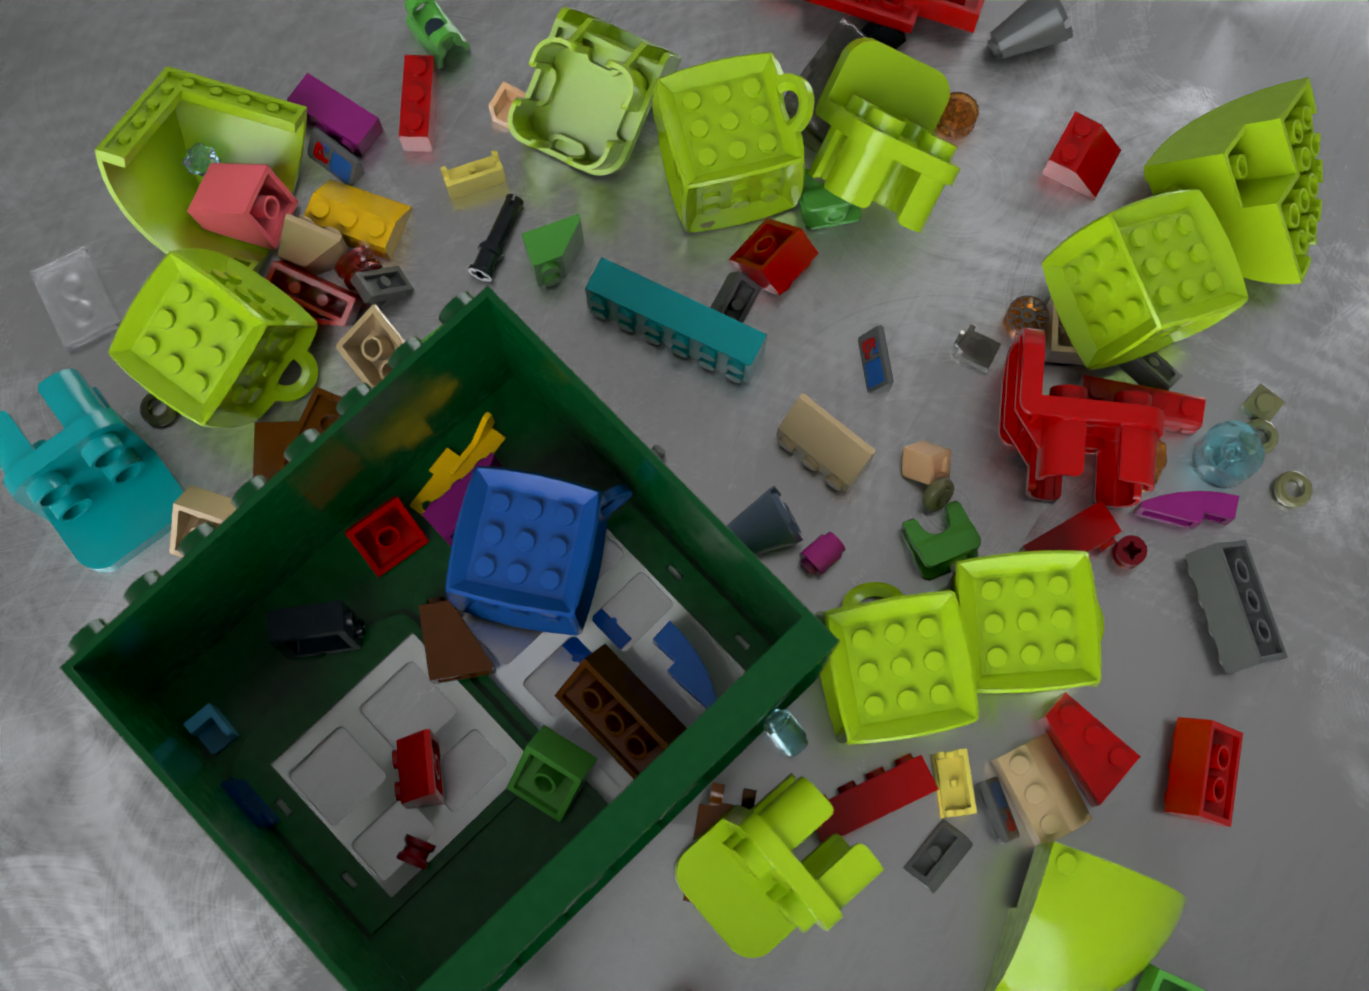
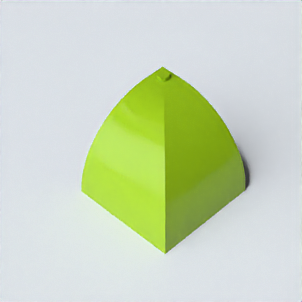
M166 66L95 148L97 163L105 185L120 210L134 227L161 251L167 254L169 251L185 248L212 250L225 254L258 273L268 258L271 249L204 230L187 210L211 163L268 165L294 195L304 150L307 107Z

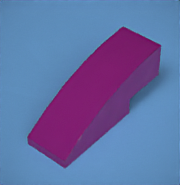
M1213 491L1176 492L1142 501L1134 508L1133 514L1189 529H1195L1202 523V520L1226 526L1235 520L1240 496Z

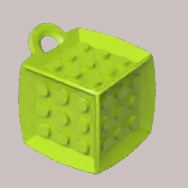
M762 52L708 61L667 74L656 80L652 99L654 121L658 132L668 186L684 231L688 233L737 226L781 213L796 206L805 185L804 145L801 132L808 125L814 110L813 90L805 78L791 73L784 74L775 55L771 52ZM793 91L798 97V110L792 119H789L783 98V92ZM715 221L710 228H702L700 226L702 223Z
M1172 185L1163 190L1159 195L1133 202L1103 215L1064 239L1041 263L1060 321L1076 352L1089 370L1106 368L1138 359V357L1146 356L1199 333L1229 316L1246 303L1249 298L1243 275L1230 241L1201 190L1197 188L1183 190L1177 185Z
M185 248L169 251L153 270L124 315L111 342L108 354L144 389L200 426L210 428H232L258 420L275 401L288 402L297 400L305 396L314 387L318 378V365L308 349L314 339L318 324L300 305L277 286L237 260L212 250ZM295 360L301 366L300 378L291 385L278 384L281 375L291 361Z
M1073 550L1014 552L954 561L950 565L952 591L956 595L963 617L972 655L978 694L1026 693L1080 686L1095 688L1099 686L1102 670L1101 642L1104 636L1105 625L1103 612L1097 601L1094 575L1088 552Z
M867 582L852 588L845 595L843 606L815 613V616L840 640L820 676L836 740L842 746L919 737L975 723L978 720V699L972 655L956 595L952 590L944 588L937 592L903 595L893 585L883 582ZM877 596L884 598L860 604L868 597Z

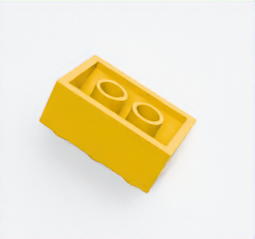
M329 179L312 194L304 216L313 220L315 225L325 229L326 226H330L341 232L348 247L391 261L413 208L412 206Z

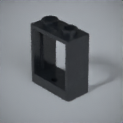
M343 600L267 611L268 642L288 659L362 649V638L366 636L365 623Z

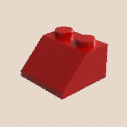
M1075 111L1042 174L1095 200L1121 149L1102 124Z
M766 218L728 260L744 275L762 287V290L780 296L791 287L792 282L802 271L810 266L812 260L819 253L802 228Z
M423 729L396 740L397 750H392L393 767L399 771V781L394 783L396 801H401V805L406 809L445 804L440 744L434 733L430 729Z

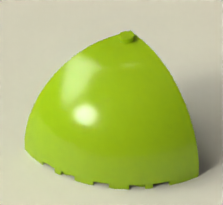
M1310 78L1296 79L1255 91L1203 114L1170 136L1143 166L1144 178L1149 183L1153 196L1159 195L1163 190L1172 185H1177L1183 190L1196 188L1201 190L1230 241L1243 278L1272 284H1301L1311 264L1312 259L1307 255L1310 246L1317 244V222L1321 221L1323 200L1317 199L1319 183H1323V160H1317V156L1320 153L1321 133L1314 132L1312 115L1317 113Z
M1055 841L1036 844L1017 907L1009 908L984 991H1116L1140 974L1160 953L1180 920L1187 898L1177 890L1159 881Z

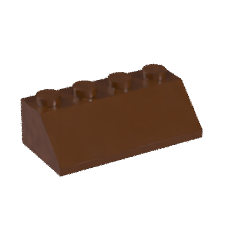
M606 644L584 658L554 695L633 779L637 778L687 729Z

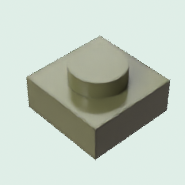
M1260 383L1239 409L1252 419L1260 418L1270 422L1285 401Z

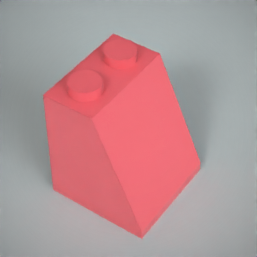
M211 163L187 212L204 230L276 250L281 240L284 218L287 213L293 215L299 201L268 165Z

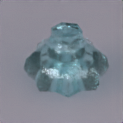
M196 143L192 148L188 149L186 156L182 159V163L187 167L189 174H198L200 176L206 174L211 163L221 162L214 148L205 147L201 143Z

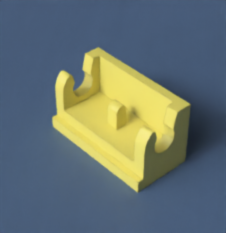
M496 149L491 151L492 156L448 170L446 166L440 167L451 200L507 182Z
M967 748L932 754L931 762L934 780L939 788L936 791L940 819L976 814L977 809Z

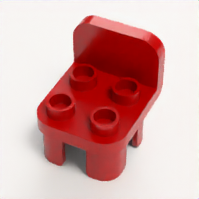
M1022 327L1010 346L1004 363L999 438L1004 444L1016 447L1027 465L1026 496L1042 501H1057L1062 493V476L1077 477L1081 475L1084 471L1085 454L1096 455L1094 502L1097 503L1102 500L1106 507L1111 508L1132 507L1139 504L1142 487L1143 490L1150 492L1155 489L1157 441L1164 435V412L1152 407V396L1150 394L1140 391L1117 392L1113 395V402L1088 399V389L1085 387L1062 384L1050 387L1049 395H1042L1045 332L1043 329Z

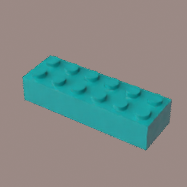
M603 257L599 260L585 287L588 309H590L594 316L606 320V318L614 320L621 329L628 332L635 330L643 334L647 341L655 345L665 344L671 347V351L676 355L684 358L690 356L698 360V364L708 370L718 369L726 373L725 376L733 382L741 383L743 381L749 384L765 353L767 334Z

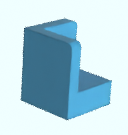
M210 703L183 724L190 734L199 737L213 755L220 753L240 736L218 707Z

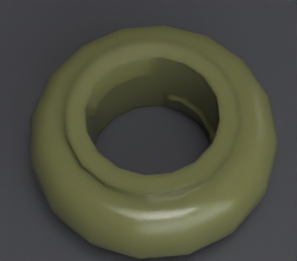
M148 393L140 404V414L144 421L156 427L171 423L176 417L177 411L167 405L164 413L157 416L152 415L153 405L160 400L151 393Z
M1255 418L1249 420L1240 431V440L1243 447L1255 455L1270 453L1278 443L1279 434L1277 429L1266 419ZM1254 429H1259L1265 433L1267 437L1265 444L1255 442L1252 437Z
M1298 471L1282 473L1274 484V494L1277 500L1289 508H1299L1306 505L1313 493L1309 478ZM1287 482H1294L1299 486V497H1293L1288 494L1286 490Z
M946 477L938 478L932 482L923 494V507L930 512L942 509L950 501L954 493L955 487L953 482Z

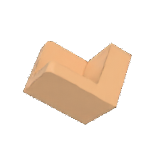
M503 81L489 103L492 121L509 129L508 113L516 97L524 98L526 92Z
M920 441L903 447V477L930 485L938 478H950L951 449L927 441Z

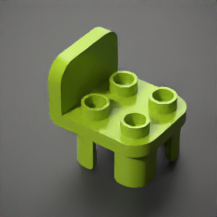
M564 6L556 17L549 37L539 42L532 52L529 66L536 69L525 97H516L508 113L509 129L512 135L521 143L553 156L574 168L598 176L614 174L621 170L630 159L652 106L656 80L665 76V74L676 72L682 57L595 16Z
M859 38L849 43L842 51L816 106V115L831 126L808 174L814 178L824 179L825 189L843 200L860 208H867L874 201L896 213V220L901 226L922 233L945 186H953L961 170V167L951 162L958 147L936 136L934 132L950 98V86L947 78L937 69L873 38Z
M790 773L750 810L740 805H734L681 851L675 862L674 876L680 890L736 954L746 958H758L768 954L797 927L802 933H806L814 924H817L828 932L844 917L840 910L880 875L884 868L866 845L856 843L850 847L839 834H831L806 858L799 862L792 851L832 815L833 807L807 778L801 776L796 779Z

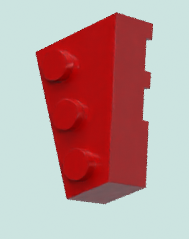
M283 260L272 261L265 278L300 305L317 324L344 327L354 325L363 303V299L358 294Z
M1066 692L1059 695L1038 719L1059 755H1062L1070 768L1075 781H1078L1091 807L1101 805L1141 757Z

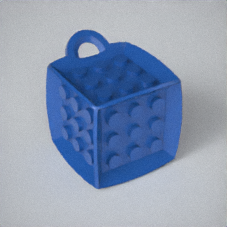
M477 466L468 484L453 537L446 580V595L449 602L457 610L502 624L548 633L580 635L583 632L599 577L607 520L610 519V514L632 496L631 489L627 484H620L602 493L600 490L540 473L500 467Z

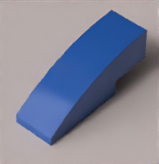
M669 621L653 638V644L674 662L667 670L668 675L707 710L717 700L707 670L687 638Z

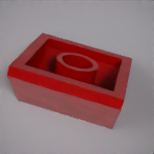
M396 495L344 531L378 578L430 542Z

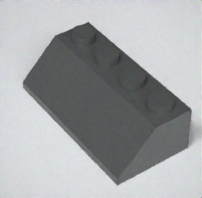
M1247 541L1217 542L1185 554L1187 571L1195 582L1198 591L1197 600L1200 606L1204 608L1208 620L1207 628L1215 640L1218 648V660L1221 666L1225 668L1226 674L1240 672L1288 658Z

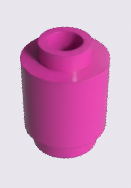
M829 531L826 535L821 534L799 553L802 559L799 564L808 575L812 576L815 574L820 577L842 558V553L846 550L845 546L832 532Z

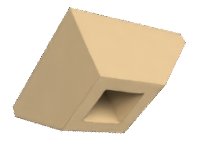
M288 213L286 214L278 251L280 260L286 261L314 275H319L351 263L353 257L341 232L330 226H326L325 229L321 228L304 215L295 217Z

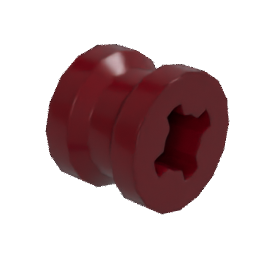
M1125 536L1112 547L1111 559L1120 569H1133L1147 557V545L1138 536Z
M406 833L404 838L405 846L402 851L398 852L396 858L426 870L428 867L427 858L430 853L434 852L436 845Z

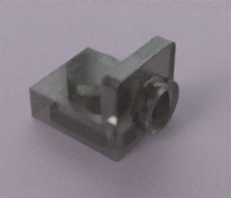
M971 323L967 331L961 329L954 342V346L958 347L954 357L987 373L1001 343L974 331L977 325Z

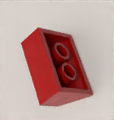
M1177 717V724L1173 731L1174 745L1172 758L1168 765L1170 773L1168 788L1164 794V812L1180 818L1231 827L1243 733L1211 719Z

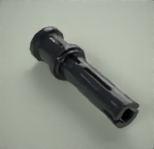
M513 194L506 195L486 241L484 240L479 244V253L474 263L470 264L467 269L472 276L479 280L491 282L494 277L492 272L497 261L503 258L504 251L502 247L521 206L524 204V201L518 196H515V199L512 200Z

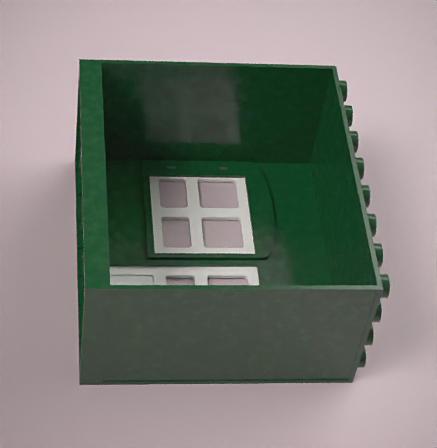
M489 286L485 287L475 297L465 291L450 300L439 315V321L443 324L441 328L424 343L418 337H412L403 342L388 360V366L392 371L373 388L367 382H362L350 389L341 398L336 407V411L341 417L322 434L315 428H311L297 436L284 452V457L289 461L286 466L269 481L263 475H258L243 484L232 497L231 503L236 510L216 528L210 522H206L189 532L178 546V551L183 557L163 575L157 570H152L135 580L123 596L129 605L108 624L104 619H96L81 628L72 637L68 645L74 654L59 667L346 991H499L820 677L840 642ZM486 412H489L495 421L492 428L506 437L504 443L494 454L503 468L557 477L600 490L602 493L620 484H627L629 486L632 496L624 505L610 514L606 527V535L624 552V556L597 581L590 611L583 632L580 635L543 632L511 663L503 664L474 634L496 667V674L435 684L457 709L456 714L434 734L439 740L441 759L472 730H477L505 759L506 765L457 812H452L446 804L419 807L418 810L435 827L434 835L427 840V842L436 845L434 852L430 853L427 858V869L423 870L404 862L386 880H381L353 849V843L396 802L394 783L399 781V771L394 769L392 762V750L395 749L361 713V707L410 662L415 663L429 678L419 605H425L426 600L436 597H445V601H448L446 580L451 547L422 515L410 507V504L432 478L433 474L429 472V469L448 447L458 456H461L472 442L482 417ZM396 495L430 542L378 578L344 531ZM425 501L422 504V509L427 510L431 502ZM644 573L672 601L673 607L627 651H621L598 628L592 619L637 574ZM343 600L354 610L360 619H363L366 628V636L362 638V649L288 659L268 642L267 611ZM669 621L687 638L707 670L717 699L707 710L668 675L667 670L674 662L653 644V638ZM571 637H577L591 653L606 644L687 728L635 779L624 770L567 709L559 716H552L524 687L525 680ZM208 703L218 707L240 735L217 755L211 754L199 737L190 734L183 725ZM543 725L598 758L587 781L561 822H558L506 789L527 744ZM342 727L385 772L386 779L338 825L333 826L292 782L290 773L332 733Z

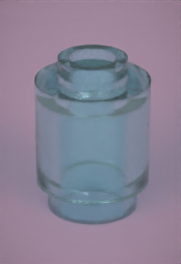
M775 709L765 719L763 730L781 753H786L787 756L793 757L801 753L808 745L806 732L789 710Z

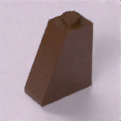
M436 597L426 600L425 605H419L429 680L433 684L496 674V667L449 600L445 601V597Z

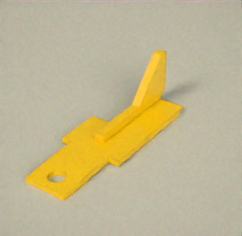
M489 412L484 414L472 442L461 456H458L448 447L429 469L433 476L410 504L412 509L422 515L425 511L422 509V504L425 501L432 502L439 499L451 488L456 480L463 478L469 473L480 459L486 458L491 452L493 454L497 452L506 437L492 428L495 423L492 414Z

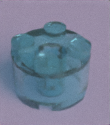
M1229 420L1216 424L1200 437L1194 446L1192 453V469L1194 473L1204 482L1216 488L1233 489L1255 474L1263 464L1265 450L1264 445H1261L1258 438L1259 434L1252 426L1238 420Z

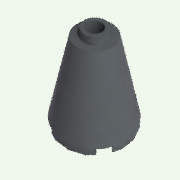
M1027 0L990 32L991 39L987 40V43L994 56L999 54L1004 59L1065 42L1073 37L1072 27L1065 28L1064 22L1068 19V16L1060 0Z

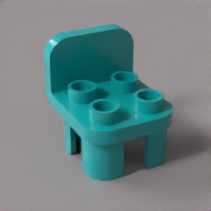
M73 368L64 369L50 375L38 385V392L65 428L48 441L42 439L32 445L13 417L6 411H0V469L5 474L3 484L17 503L53 525L72 554L82 565L95 572L108 573L119 569L171 532L173 503L185 489L151 442L111 407L96 386L92 388L78 370Z

